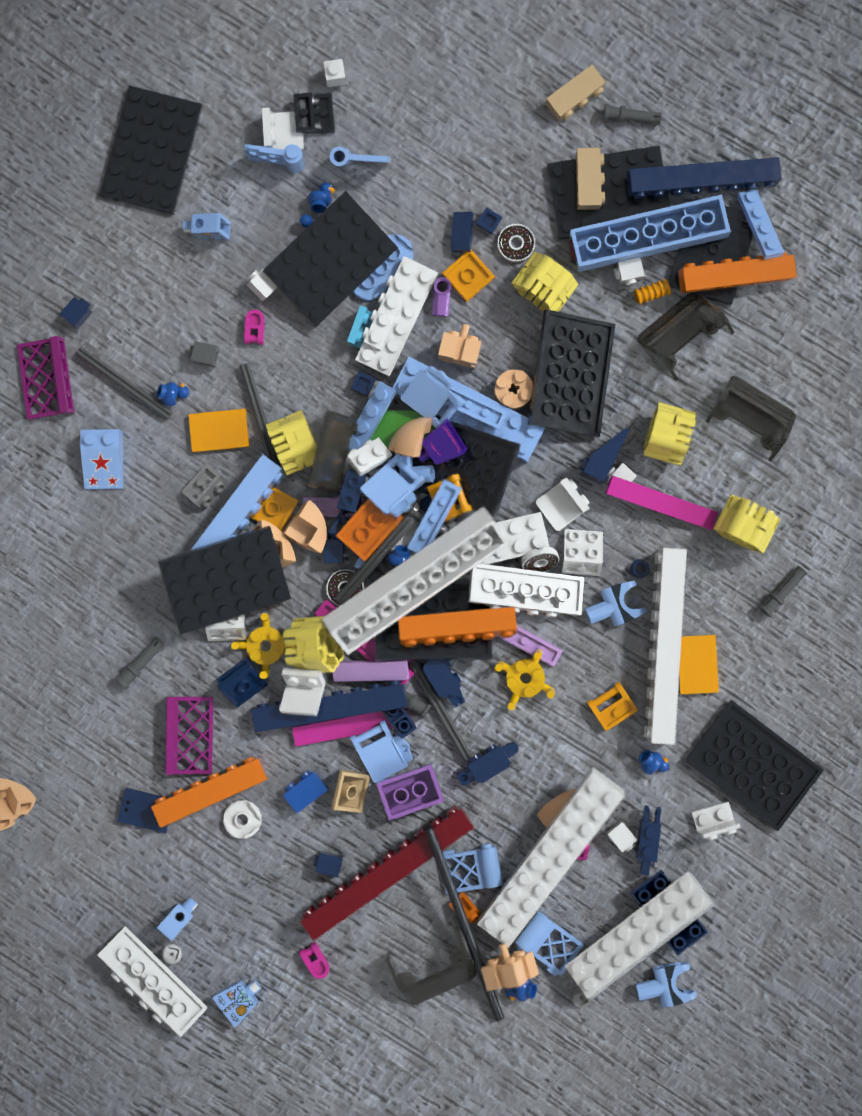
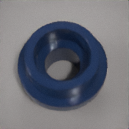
M642 559L633 561L630 566L631 574L636 578L646 577L650 570L649 564ZM638 565L643 567L642 572H637L636 567Z

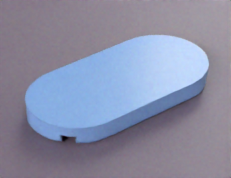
M387 235L397 245L398 249L353 291L356 297L364 301H373L380 298L382 292L385 293L388 290L389 286H386L390 275L395 276L403 257L413 259L412 245L404 236Z

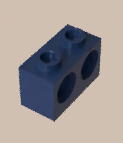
M347 470L337 504L338 509L352 513L357 512L362 495L360 488L366 482V475L359 476L357 472Z

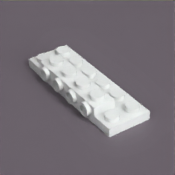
M405 256L403 257L395 276L390 275L386 286H389L387 293L382 292L378 303L381 304L379 310L374 309L370 320L373 321L371 327H366L363 332L362 338H364V341L355 361L390 377L438 272Z
M478 564L471 569L468 602L485 604V606H490V609L515 607V613H520V610L527 611V615H538V612L545 613V617L556 618L559 614L581 616L584 577Z
M126 926L97 955L113 972L111 977L117 983L122 981L126 985L125 991L130 996L136 995L140 999L138 1003L145 1010L149 1008L154 1013L152 1017L159 1024L162 1022L167 1024L179 1037L208 1008Z

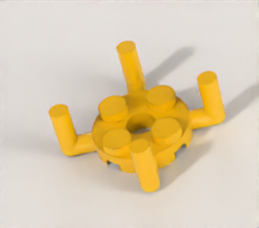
M268 613L261 614L262 627L251 632L247 642H233L231 644L234 650L247 649L250 658L262 665V672L260 673L262 679L269 677V664L277 662L284 654L286 648H297V646H285L281 633L270 627V615ZM268 640L271 643L269 651L261 649L262 641Z
M541 649L535 651L532 659H521L514 662L511 666L503 661L496 663V671L500 672L503 670L507 672V686L513 692L508 703L509 710L515 709L520 697L530 698L541 690L547 693L548 698L554 697L555 689L544 683L545 674L543 668L538 663L543 654ZM521 674H530L531 681L524 683L520 678Z

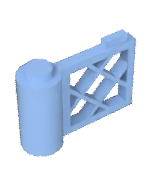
M245 144L244 150L248 160L286 165L287 169L292 173H299L304 169V157L300 147L290 144L283 150Z
M340 146L333 148L330 152L331 162L341 167L348 166L352 161L390 163L391 159L388 156L352 154L348 148Z
M485 843L480 845L481 848L457 853H455L454 849L443 851L445 859L452 858L458 862L453 871L449 869L451 876L453 875L462 882L456 888L457 892L494 888L503 885L496 846H492V843ZM474 854L475 864L470 868L462 861L465 856ZM460 864L469 870L464 879L454 873ZM471 872L478 876L479 884L471 885L466 881Z
M537 911L515 941L518 950H524L525 952L533 951L534 957L547 965L546 970L554 976H557V974L562 976L566 970L565 965L571 962L584 946L581 941L540 911ZM555 928L560 932L561 939L551 941L550 934ZM573 941L577 944L573 951L566 952L564 942ZM562 943L563 953L552 954L551 945ZM548 945L550 955L541 956L537 953L541 946ZM564 956V964L559 969L554 965L553 958Z

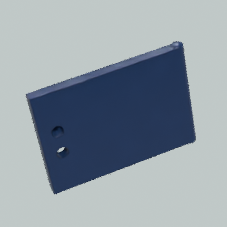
M126 787L117 822L166 833L168 825L160 828L151 808L155 804L154 800L163 796Z

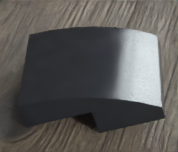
M310 92L293 94L297 133L335 132L332 93L313 95Z

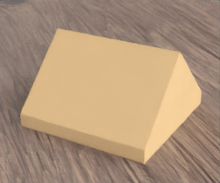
M341 768L331 809L362 813L370 775Z

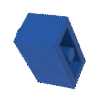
M308 770L300 776L301 781L295 784L293 782L285 788L286 793L283 796L296 813H299L329 789L315 770L312 773Z

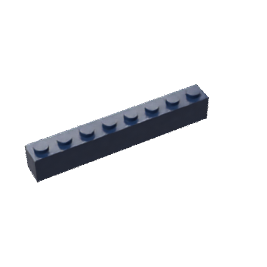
M779 157L629 169L626 173L628 197L634 196V199H642L646 195L662 197L664 194L669 193L672 196L682 195L683 192L699 194L706 190H709V193L719 192L720 189L736 191L742 187H746V190L756 189L758 186L773 188L782 180Z
M400 681L388 682L386 687H381V684L370 685L368 690L363 691L362 687L350 689L351 693L343 694V690L331 692L332 696L324 697L323 693L317 716L280 713L279 709L282 700L276 701L274 706H268V703L256 705L257 709H251L255 732L409 707L405 684H400Z

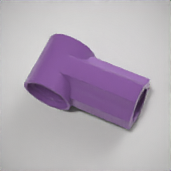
M443 277L437 279L434 283L432 316L449 317L451 283ZM445 283L448 289L445 292H440L437 289V285Z

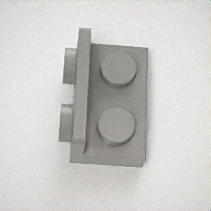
M206 463L181 492L204 511L212 504L219 493L225 489L229 482Z

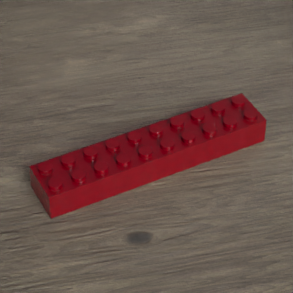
M453 805L446 810L445 816L442 818L438 816L430 822V826L434 828L442 851L474 829L473 822L461 805L458 807ZM424 827L416 831L414 838L411 840L406 838L399 843L398 849L394 852L392 849L386 852L381 861L377 862L375 860L369 864L364 873L358 872L352 876L350 883L339 885L335 888L334 894L331 896L327 894L322 897L317 906L311 905L303 911L300 923L313 941L434 857L426 838Z

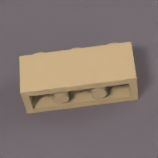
M591 65L547 97L545 104L558 121H561L563 118L567 120L578 107L580 109L585 107L589 103L588 100L593 96L596 98L604 92L606 82L595 67Z
M577 148V210H598L605 203V192H601V185H604L605 181L604 173H601V166H604V154H600V148Z

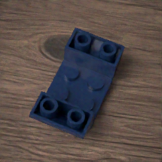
M661 869L630 893L642 907L672 883ZM696 919L667 941V943L678 956L705 936L708 931L699 919Z

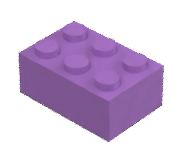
M432 763L376 783L389 821L444 802Z

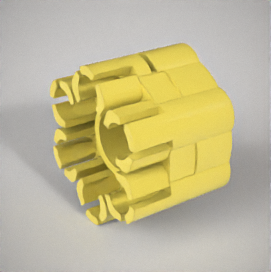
M537 252L532 253L524 267H522L511 282L522 297L532 288L525 299L531 302L536 296L532 302L536 307L544 300L539 307L540 310L548 309L557 312L562 309L567 299H569L579 285L568 270L547 255Z
M658 402L645 439L643 456L681 466L689 448L685 443L689 444L691 438L686 436H692L693 429H690V427H695L696 412Z
M302 410L285 416L286 419L283 417L266 424L273 446L279 445L274 448L276 453H279L277 456L287 476L304 469L305 465L309 467L323 461Z
M730 494L713 529L722 537L746 549L764 554L781 519L771 510H768L766 514V508L762 506L757 511L758 504L752 502L751 506H749L751 503L749 499Z
M325 616L293 619L294 622H292L291 628L284 631L283 638H296L284 640L286 647L297 646V648H286L285 655H297V657H285L287 665L294 666L295 669L320 670L321 673H329L336 670L344 659V649L331 635L322 618Z

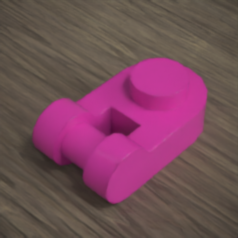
M251 310L246 314L244 344L258 343V345H264L265 317L259 310ZM251 330H258V335H251Z
M315 941L310 944L311 947L306 950H300L299 954L313 977L322 979L328 975L330 966L318 943ZM315 953L317 959L311 961L309 956Z

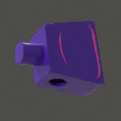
M448 418L423 439L422 445L424 449L421 450L419 459L425 462L431 458L437 465L461 456L466 452L465 444Z

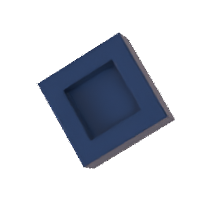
M486 207L476 225L492 235L503 217Z
M358 371L351 390L369 397L376 379Z

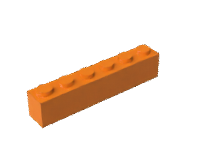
M784 252L780 257L764 260L762 255H759L757 259L751 260L750 257L739 258V261L732 262V259L720 260L718 264H714L713 261L702 262L701 266L689 263L683 265L684 268L678 270L681 293L788 281L797 278L794 255H787V252Z
M515 607L407 616L398 620L400 643L405 645V647H413L419 643L434 645L436 642L441 641L444 643H454L455 640L470 642L474 641L475 638L491 640L496 636L511 638L513 635H517Z
M254 756L243 760L244 764L239 767L234 764L225 768L226 772L221 775L216 772L208 776V780L203 783L198 780L190 784V789L184 791L181 788L172 792L173 796L166 799L163 796L154 800L155 804L151 808L160 828L266 781L268 777L260 759H254Z

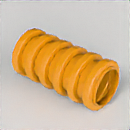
M662 279V282L657 281L656 284L651 283L650 286L647 284L645 288L642 286L639 290L637 288L634 289V297L639 305H642V302L648 303V300L653 301L654 298L659 299V296L665 297V294L670 295L671 293L670 285L666 279Z

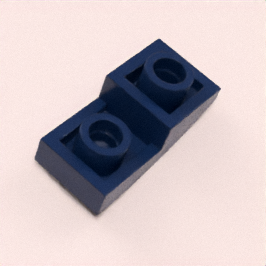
M454 212L451 237L452 253L471 252L473 212Z
M404 708L382 711L401 739L417 729Z

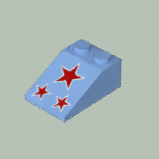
M119 429L80 430L84 489H123V432Z

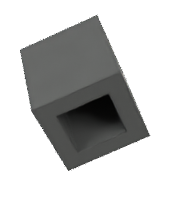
M194 341V346H190L189 349L191 361L196 364L216 367L219 353L218 346Z

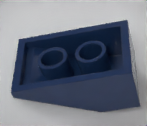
M625 428L591 454L589 458L585 457L579 468L582 470L580 475L600 485L605 482L630 429Z

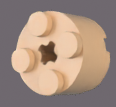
M508 370L502 373L496 381L494 388L495 399L498 403L513 411L520 410L529 403L532 397L533 383L524 371ZM511 386L518 388L516 394L509 392Z

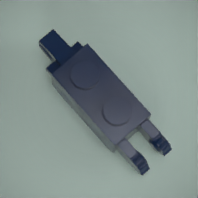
M426 661L427 663L424 664L423 671L439 697H447L455 707L463 704L465 700L459 685L462 681L456 672L452 674L449 669L452 666L449 661Z
M511 742L501 747L500 744L496 746L494 743L485 749L486 753L481 756L479 754L472 756L468 759L470 762L467 764V767L457 775L460 783L466 785L475 780L479 783H484L509 768L510 760L508 758L515 755V753L517 754L519 750L518 744Z
M645 805L642 819L639 822L635 858L637 859V864H641L640 874L649 876L650 866H655V862L657 863L662 824L660 823L661 807H656L654 821L648 820L650 808L648 805Z

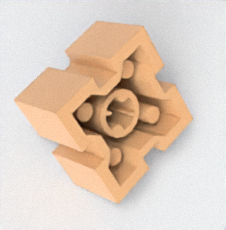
M462 324L460 333L451 330L448 333L444 332L438 360L475 369L482 341H478V337L468 335L470 326Z
M506 944L499 945L501 954L497 955L498 958L488 960V964L481 968L487 991L498 990L503 987H520L527 982V979H532L539 974L533 951L525 952L524 950H519L509 955Z

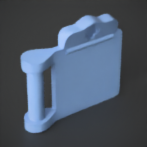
M429 366L425 371L420 370L401 396L403 402L423 417L432 418V424L435 428L448 418L449 420L457 408L462 407L465 403L460 396L449 390L452 386V381L447 378L446 374L441 370L435 369L433 366ZM449 398L452 401L451 405L440 419L436 418L435 415Z
M396 454L382 469L361 486L360 490L385 515L390 513L393 517H398L401 513L407 512L411 504L416 501V496L412 492L421 487L426 479L422 475L416 474L402 460V456ZM397 465L414 482L410 485L393 467Z
M385 720L380 721L379 725L358 736L353 735L350 737L374 783L408 766L407 762L413 759L410 744L404 738L401 739L398 734L393 736ZM384 731V737L361 747V742Z

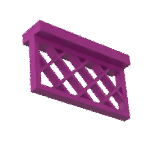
M53 336L49 339L17 344L27 420L75 413L64 338ZM44 344H50V352L47 356L40 352ZM30 347L34 350L29 359L24 357L23 348ZM37 354L44 358L39 367L32 363ZM47 362H50L53 366V370L49 375L42 370ZM29 365L37 369L32 378L26 374ZM40 372L47 377L42 386L35 382ZM50 380L55 383L56 387L52 394L45 389ZM32 383L40 388L34 397L29 394V388ZM42 391L50 396L44 405L37 400ZM53 399L58 402L59 410L51 411L47 408ZM36 402L42 408L38 414L32 415L31 407Z
M166 696L165 774H212L213 697ZM178 701H187L192 707L183 714L178 709ZM200 701H209V709L204 714L195 707ZM193 708L201 715L194 724L186 717ZM178 712L182 715V717L179 718V719H178ZM208 712H209V720L205 717V715H206ZM183 718L192 725L184 734L178 729V723ZM202 718L209 723V728L204 733L195 726ZM193 727L201 734L194 743L185 736ZM208 731H209V739L205 736V734H206ZM183 737L191 744L184 752L178 748V742ZM202 737L208 741V748L203 753L195 746ZM192 747L201 754L194 762L185 755ZM184 756L191 765L185 770H177V762ZM202 756L208 761V770H200L195 765ZM192 766H194L197 770H189V769H190Z

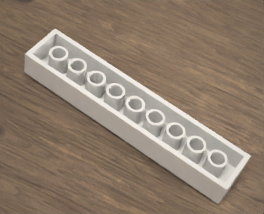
M482 507L322 618V620L339 645L347 654H350L509 543L486 509Z
M658 549V553H655L654 563L657 564V572H654L653 575L656 591L652 593V602L655 603V610L651 611V622H654V628L650 630V641H653L652 649H649L648 658L652 661L651 668H648L647 671L650 687L646 689V698L649 699V706L645 707V718H648V725L644 726V737L650 743L675 745L687 549Z
M592 768L480 915L477 925L509 948L624 798L625 790L595 768Z

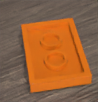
M368 499L336 536L362 560L366 561L404 517L402 515L393 517L390 513L385 515Z

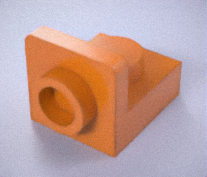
M462 892L459 895L469 924H473L479 919V915L482 912L474 905L467 894Z

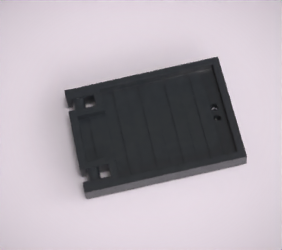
M695 197L693 201L700 200L701 198ZM725 206L731 231L728 238L678 249L668 282L671 288L680 290L678 270L684 268L683 265L695 263V266H701L702 262L713 261L714 264H718L720 260L732 259V262L739 261V258L747 257L753 233L743 211ZM741 224L748 225L747 229L741 228ZM737 287L689 293L731 306Z

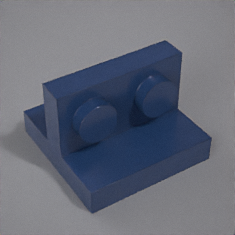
M248 657L216 679L219 683L217 685L219 690L237 708L268 685L265 679L260 677V674Z

